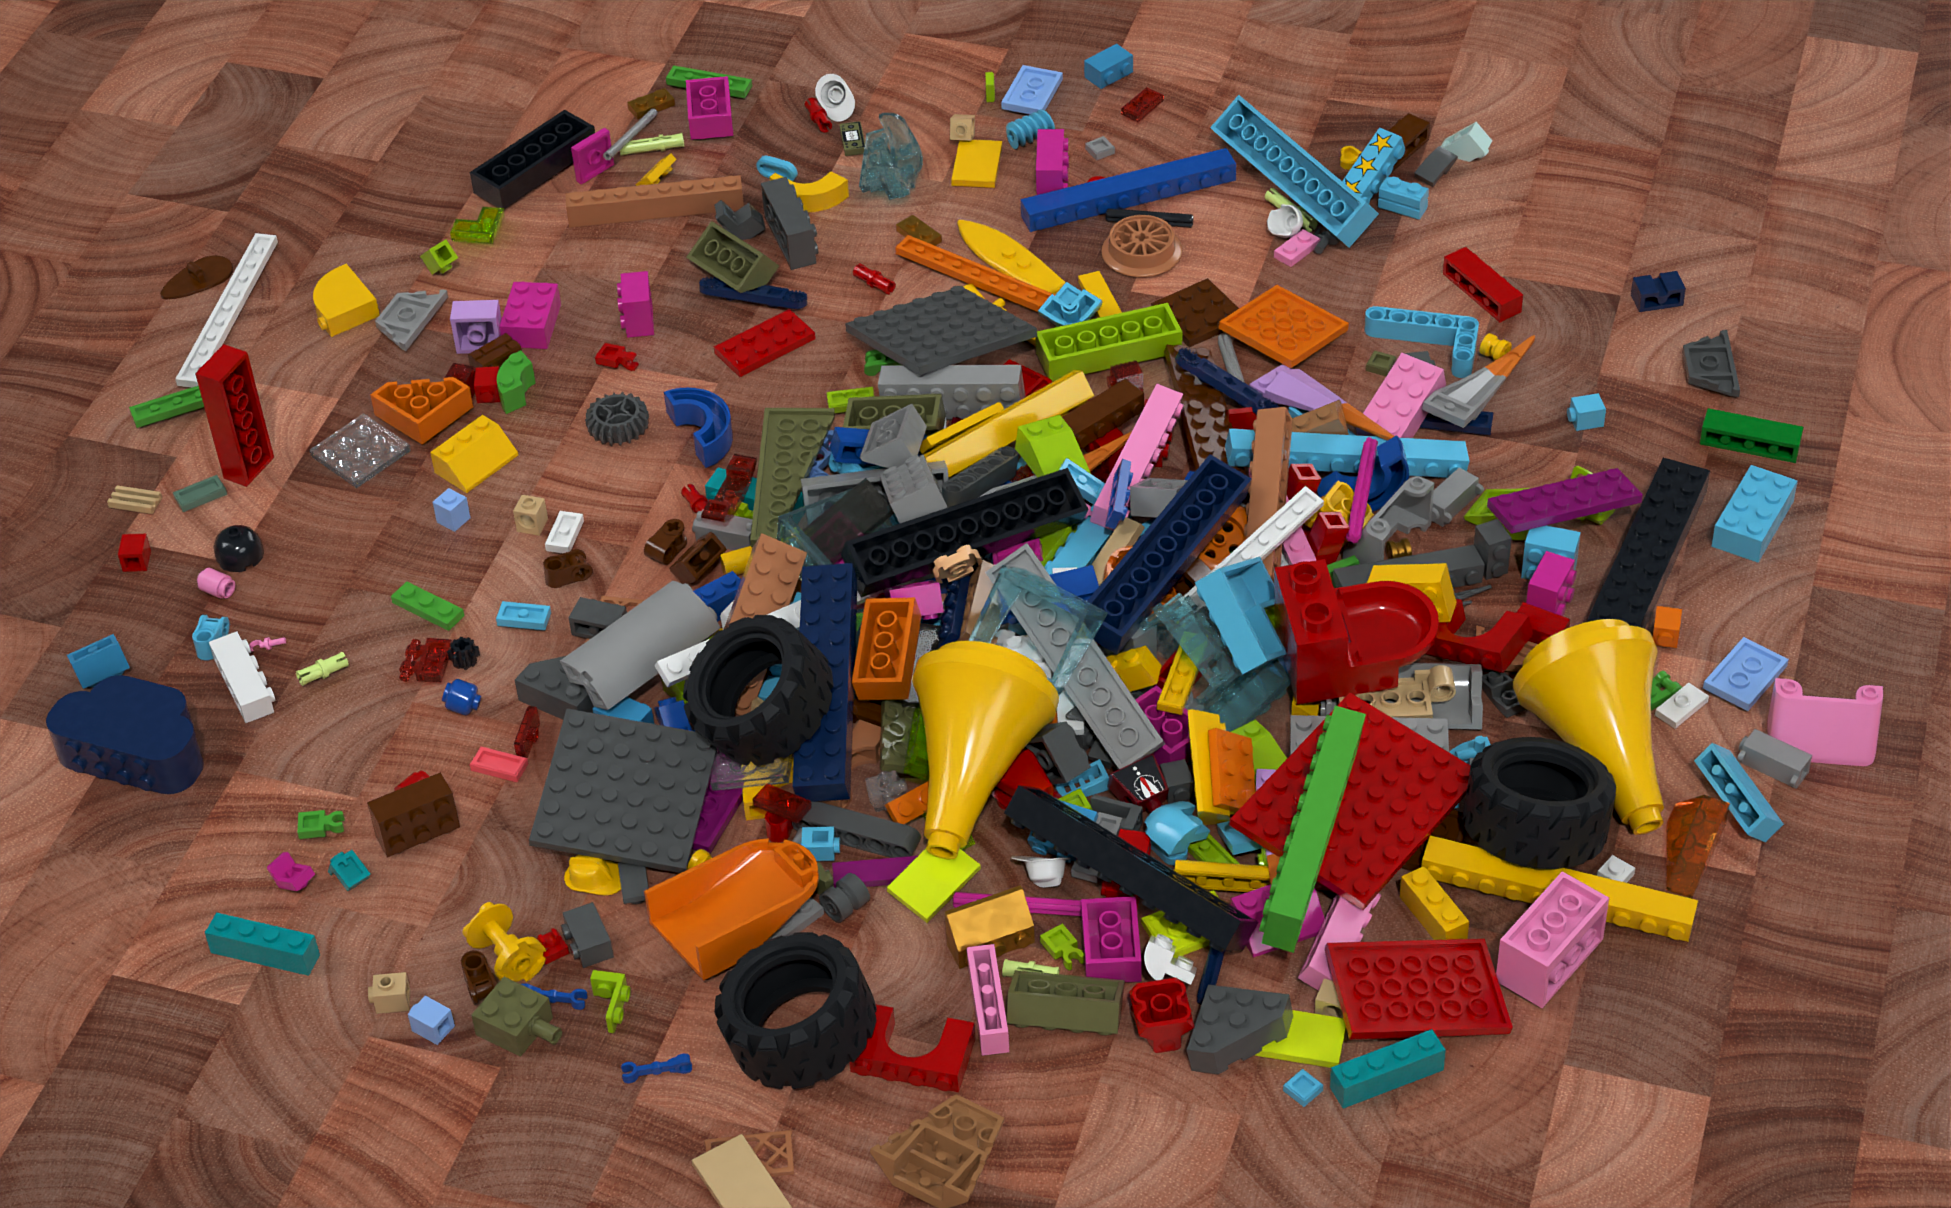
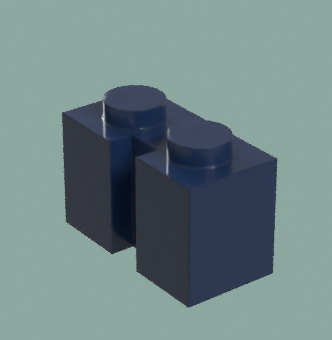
M1677 271L1659 273V276L1652 279L1651 275L1633 277L1631 297L1639 312L1679 307L1684 305L1686 288Z

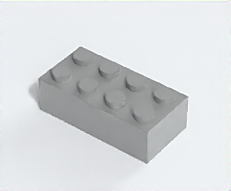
M924 454L912 456L905 461V464L899 467L892 466L886 469L883 475L880 476L889 503L899 523L948 508Z

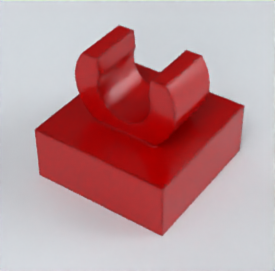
M552 928L551 932L538 935L536 938L545 947L546 952H543V956L546 958L545 965L570 954L567 944L555 928Z

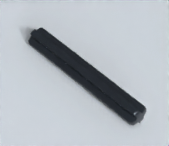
M1111 208L1106 211V221L1118 222L1134 215L1155 216L1163 219L1170 226L1191 228L1194 222L1192 214Z

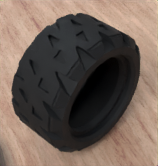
M755 615L753 618L744 617L730 623L729 627L718 631L706 642V646L696 655L689 668L691 672L688 679H685L683 698L687 701L684 705L688 721L694 725V729L732 761L743 765H749L752 762L756 766L774 763V759L779 757H788L799 750L801 744L807 739H811L821 726V719L828 713L832 700L830 690L834 684L832 670L828 665L826 657L791 623L773 615ZM782 664L779 681L767 699L751 712L735 717L737 701L750 681L765 669Z
M1519 737L1495 742L1486 746L1482 752L1477 753L1471 763L1462 817L1463 822H1465L1464 827L1471 839L1477 841L1481 848L1509 863L1534 869L1574 867L1584 864L1587 860H1592L1603 850L1607 842L1615 802L1616 784L1613 775L1608 772L1607 767L1602 762L1571 744L1542 737Z
M797 932L790 936L781 935L765 941L761 946L751 949L736 961L737 965L732 971H727L719 985L722 994L716 995L714 1009L718 1019L717 1025L741 1070L753 1081L760 1079L762 1085L782 1089L783 1086H791L793 1089L813 1086L815 1082L823 1079L826 1081L842 1072L849 1062H854L866 1048L867 1039L873 1035L877 1007L859 964L848 947H844L839 940L825 934L818 936L813 932ZM811 992L830 993L823 1006L803 1021L779 1029L762 1028L767 1017L788 1000Z

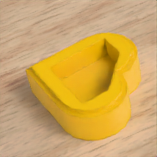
M1353 146L1343 147L1340 152V166L1343 169L1350 170L1357 161L1361 151Z

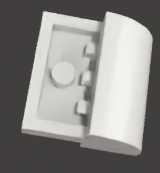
M1158 934L1157 937L1151 935L1144 954L1145 966L1149 974L1155 980H1162L1166 973L1191 985L1197 970L1193 966L1194 962L1180 955L1177 959L1173 957L1176 946L1172 945V939Z

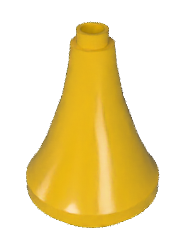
M1617 619L1589 621L1562 630L1536 645L1524 658L1522 668L1514 678L1513 689L1520 705L1540 718L1565 743L1584 750L1607 767L1608 772L1613 775L1616 784L1614 808L1622 823L1631 826L1633 834H1646L1658 829L1664 823L1660 814L1664 810V803L1657 780L1651 736V691L1658 650L1651 633L1644 628L1630 626L1627 622Z
M979 641L951 642L941 646L938 650L924 654L917 661L912 679L913 686L918 695L925 726L929 765L928 805L924 827V836L928 839L926 850L930 854L944 859L956 858L959 848H964L967 845L975 823L991 792L1021 750L1040 730L1053 721L1059 703V695L1056 688L1047 679L1045 672L1038 664L1011 649Z

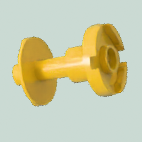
M492 902L483 904L479 909V913L463 928L462 933L466 937L467 943L476 949L485 948L492 944L495 945L494 953L498 958L494 971L499 980L503 977L515 982L522 979L526 982L531 980L545 963L546 958L543 956V952H546L545 947L534 937L518 939L514 934L507 935L513 920L512 910L507 905H494Z

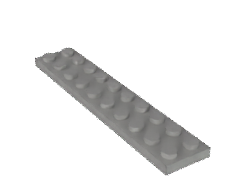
M1028 543L985 572L1119 769L1152 754L1166 744Z

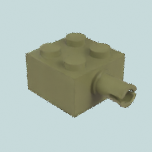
M506 977L500 980L471 1015L477 1036L520 1057L537 1037L555 1045L562 1036V1029L549 1023L553 1018L549 998Z

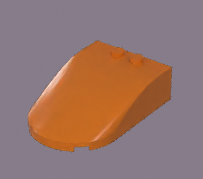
M769 838L743 843L645 890L644 895L649 923L704 981L735 965L736 961L751 949L761 946L763 942L767 941L813 895L818 886V865L814 855L807 848L793 841L784 839L783 843L769 842Z

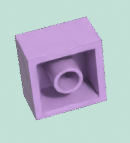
M499 300L453 301L450 322L457 354L471 353L501 336L499 325L502 317Z

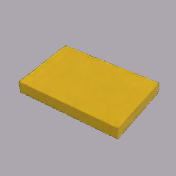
M959 140L951 179L952 186L995 188L1003 147L1002 141Z

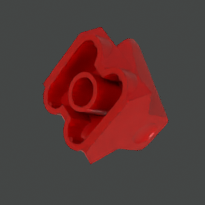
M1030 749L1018 754L996 785L998 788L991 793L997 799V805L1006 810L1019 785L1040 788L1056 799L1062 797L1053 788L1041 764Z
M1178 978L1137 983L1129 993L1132 1002L1130 1011L1136 1021L1139 1036L1147 1039L1155 1053L1179 1050L1181 1048L1182 1035L1195 1028L1184 983Z

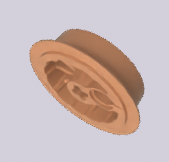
M1134 215L1118 221L1111 228L1109 236L1102 245L1101 254L1104 262L1118 273L1132 277H1151L1172 269L1180 261L1183 250L1181 242L1174 235L1172 227L1166 221L1151 215Z

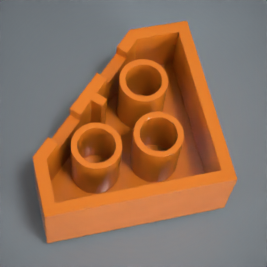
M454 377L444 378V381L430 382V379L411 380V384L398 385L397 381L387 382L370 394L375 416L422 445L473 408L469 386Z

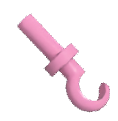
M268 637L263 642L261 640H254L249 644L251 652L254 651L252 648L256 645H259L260 648L271 650L272 646L285 644L286 638L271 640Z

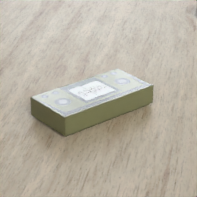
M861 121L839 124L845 156L865 154L866 145Z

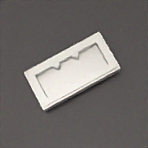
M1687 683L1655 710V716L1676 729L1708 702L1709 695L1692 684Z

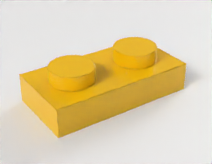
M670 153L661 159L635 185L658 184L661 181L659 177L667 175L673 169L671 165L677 159Z

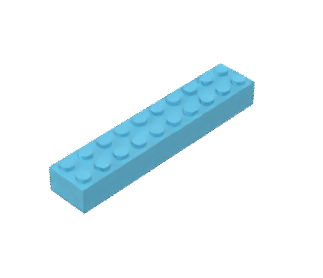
M1240 95L1234 99L1210 127L1347 247L1350 248L1379 215L1364 199Z

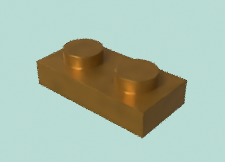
M666 88L631 100L627 104L630 112L638 120L651 109H656L659 112L675 106V99Z
M914 215L896 224V231L904 237L910 235L934 246L942 242L941 234Z

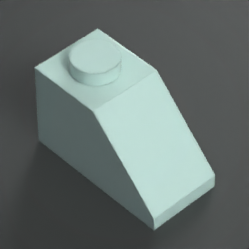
M1475 122L1445 138L1441 147L1457 155L1458 159L1470 162L1487 155L1492 139Z

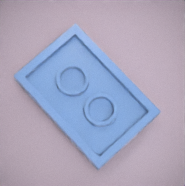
M1022 65L1001 102L1002 109L1025 114L1036 113L1040 109L1046 110L1063 80V73Z
M1743 637L1704 681L1703 689L1749 711L1775 681V678L1784 671L1789 659Z

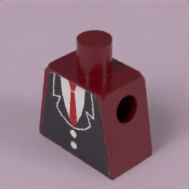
M1153 753L1111 773L1107 785L1109 790L1120 801L1143 807V812L1148 810L1149 813L1163 806L1162 803L1166 801L1169 791L1166 780Z

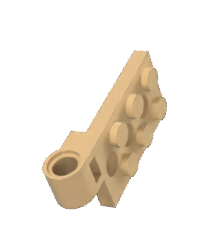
M1438 665L1428 670H1414V677L1398 678V688L1357 694L1355 696L1369 701L1370 705L1390 717L1433 718L1431 702H1444L1452 699L1456 694L1452 669L1448 666ZM1339 697L1338 703H1340L1345 697ZM1417 697L1421 698L1422 701L1415 702L1411 699ZM1394 699L1396 702L1388 703L1385 700Z

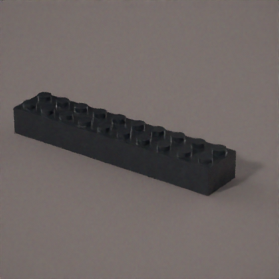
M1663 457L1587 622L1601 619H1617L1627 622L1630 626L1646 628L1707 493L1710 470Z
M1065 468L846 541L840 555L844 563H853L858 579L857 591L860 597H864L932 574V570L935 567L934 561L944 555L949 557L957 553V549L964 545H970L972 549L978 550L980 556H985L1082 523L1089 509L1069 469Z
M1019 785L1004 814L1011 818L1010 822L1021 829L1027 827L1033 831L1032 836L1045 843L1047 840L1053 843L1055 851L1065 856H1068V854L1077 858L1075 863L1081 867L1095 869L1098 871L1097 876L1108 883L1114 881L1121 885L1120 891L1132 897L1135 894L1142 898L1141 903L1152 910L1158 908L1165 913L1164 918L1175 924L1179 922L1187 926L1186 931L1197 938L1205 937L1210 940L1209 945L1220 952L1224 950L1231 953L1233 950L1243 951L1259 923L1040 788Z

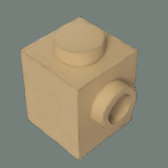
M406 972L373 975V986L368 987L369 1003H374L377 1014L410 1011V985Z

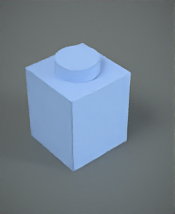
M450 488L433 501L437 523L454 532L471 518L467 497Z
M424 996L419 1003L413 1005L408 1013L411 1030L436 1045L455 1027L451 1009L427 996Z

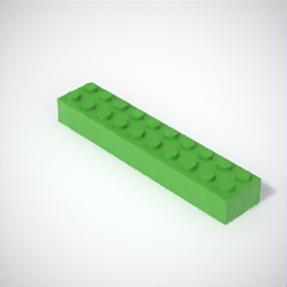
M1335 706L1332 716L1326 715L1323 730L1325 731L1320 734L1316 750L1320 751H1316V754L1313 755L1310 770L1313 771L1307 774L1303 788L1306 791H1303V794L1300 795L1297 810L1299 811L1293 817L1290 827L1291 832L1286 838L1283 849L1284 853L1278 863L1276 871L1278 873L1276 878H1273L1270 896L1264 906L1263 918L1259 931L1264 932L1262 944L1293 953L1295 951L1359 747L1366 717L1364 713Z

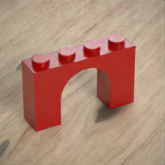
M1290 464L1287 483V497L1289 500L1305 486L1316 494L1321 478L1313 464ZM1318 512L1312 529L1304 523L1301 527L1316 560L1325 559L1326 564L1329 565L1336 562L1350 527L1341 512Z
M1456 599L1457 603L1451 621L1439 622L1437 638L1426 654L1465 664H1481V668L1504 673L1533 635L1529 616L1506 611L1496 625L1488 632L1474 637H1461L1455 635V633L1464 623L1466 617L1462 600Z
M876 1004V1024L873 1035L867 1039L866 1048L854 1062H849L850 1072L861 1076L879 1077L887 1081L910 1083L914 1086L937 1088L941 1091L959 1092L976 1040L975 1022L947 1017L941 1039L936 1048L922 1056L906 1057L895 1053L888 1046L895 1027L894 1008Z

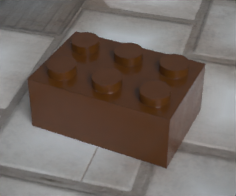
M441 772L367 802L375 836L387 857L460 828L453 793Z

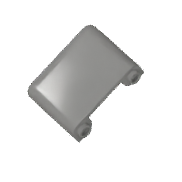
M1419 476L1409 478L1362 529V535L1358 543L1353 544L1351 541L1343 551L1342 559L1355 555L1359 560V564L1384 560L1385 543L1397 530L1409 534L1412 528L1421 527V531L1425 532L1431 526L1434 482Z

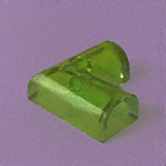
M482 207L477 220L455 219L450 232L451 240L455 242L493 244L504 218V208Z

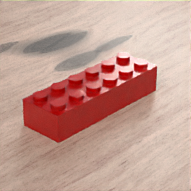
M223 344L198 369L195 375L223 478L247 487L274 459V454L248 352Z

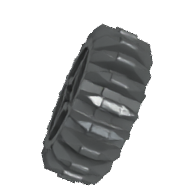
M613 392V395L608 396L604 394V398H596V402L590 403L585 422L590 436H593L595 441L600 440L602 445L609 442L611 446L614 443H619L621 446L623 442L630 444L631 439L638 440L639 435H644L645 429L648 428L649 413L640 397H634L632 393L625 395L624 392L621 394Z

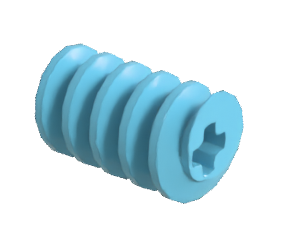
M1040 109L1036 113L1033 112L1029 116L1022 117V119L1018 118L1014 122H1009L1006 126V134L1011 147L1017 149L1019 144L1025 146L1026 141L1032 143L1033 138L1037 140L1038 129H1055L1051 116L1045 110Z

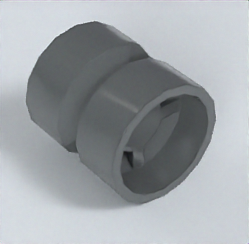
M853 873L846 874L837 881L836 888L830 886L819 896V902L824 907L825 913L837 923L844 921L852 915L853 909H860L870 900V894L866 885Z

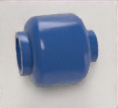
M455 679L452 683H447L442 696V702H445L447 710L466 716L470 714L472 709H478L482 696L478 695V687L475 684Z

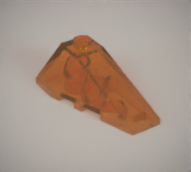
M1701 795L1675 804L1666 825L1667 891L1693 899L1726 826L1729 802Z

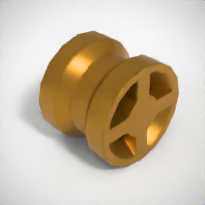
M1402 538L1399 542H1394L1393 540L1386 542L1388 559L1412 555L1408 538Z

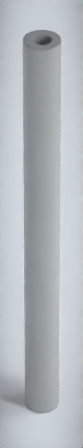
M651 109L603 154V157L606 160H610L657 116V110Z

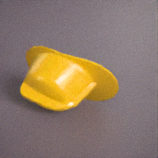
M584 855L570 857L564 881L571 890L606 896L616 894L621 890L618 863Z

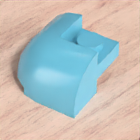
M1066 282L1055 296L1053 294L1050 295L1040 307L1038 313L1041 317L1060 327L1090 320L1102 306V300L1087 290L1083 289L1080 291Z
M1178 801L1158 807L1145 820L1148 828L1146 834L1169 855L1185 852L1190 843L1206 839L1210 830L1203 824L1200 818L1192 815L1196 806L1186 801Z

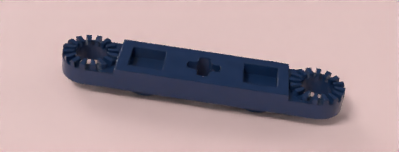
M706 277V279L702 278L699 281V291L705 295L723 297L727 300L767 304L770 307L780 306L800 309L807 306V294L804 291L797 292L795 290L794 292L793 290L789 291L788 288L764 285L739 293L718 278L716 279V277L713 279L712 277L710 279Z
M1182 348L1177 353L1175 361L1180 367L1195 375L1201 382L1208 383L1237 401L1241 407H1252L1253 412L1256 414L1257 410L1279 407L1277 403L1274 404L1275 402H1271V399L1264 398L1262 393L1204 357L1201 359L1197 354H1194V351L1191 352L1190 349Z

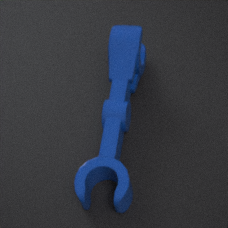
M527 983L521 984L548 997L551 1003H571V1006L577 1010L585 1008L584 1000H576L578 998L587 999V992L584 989H575L571 993L557 992L556 990H541Z
M683 1053L666 1062L655 1061L641 1066H636L633 1062H625L621 1065L622 1072H632L623 1074L622 1079L625 1083H633L642 1075H659L667 1071L681 1074L690 1073L692 1071L690 1055Z

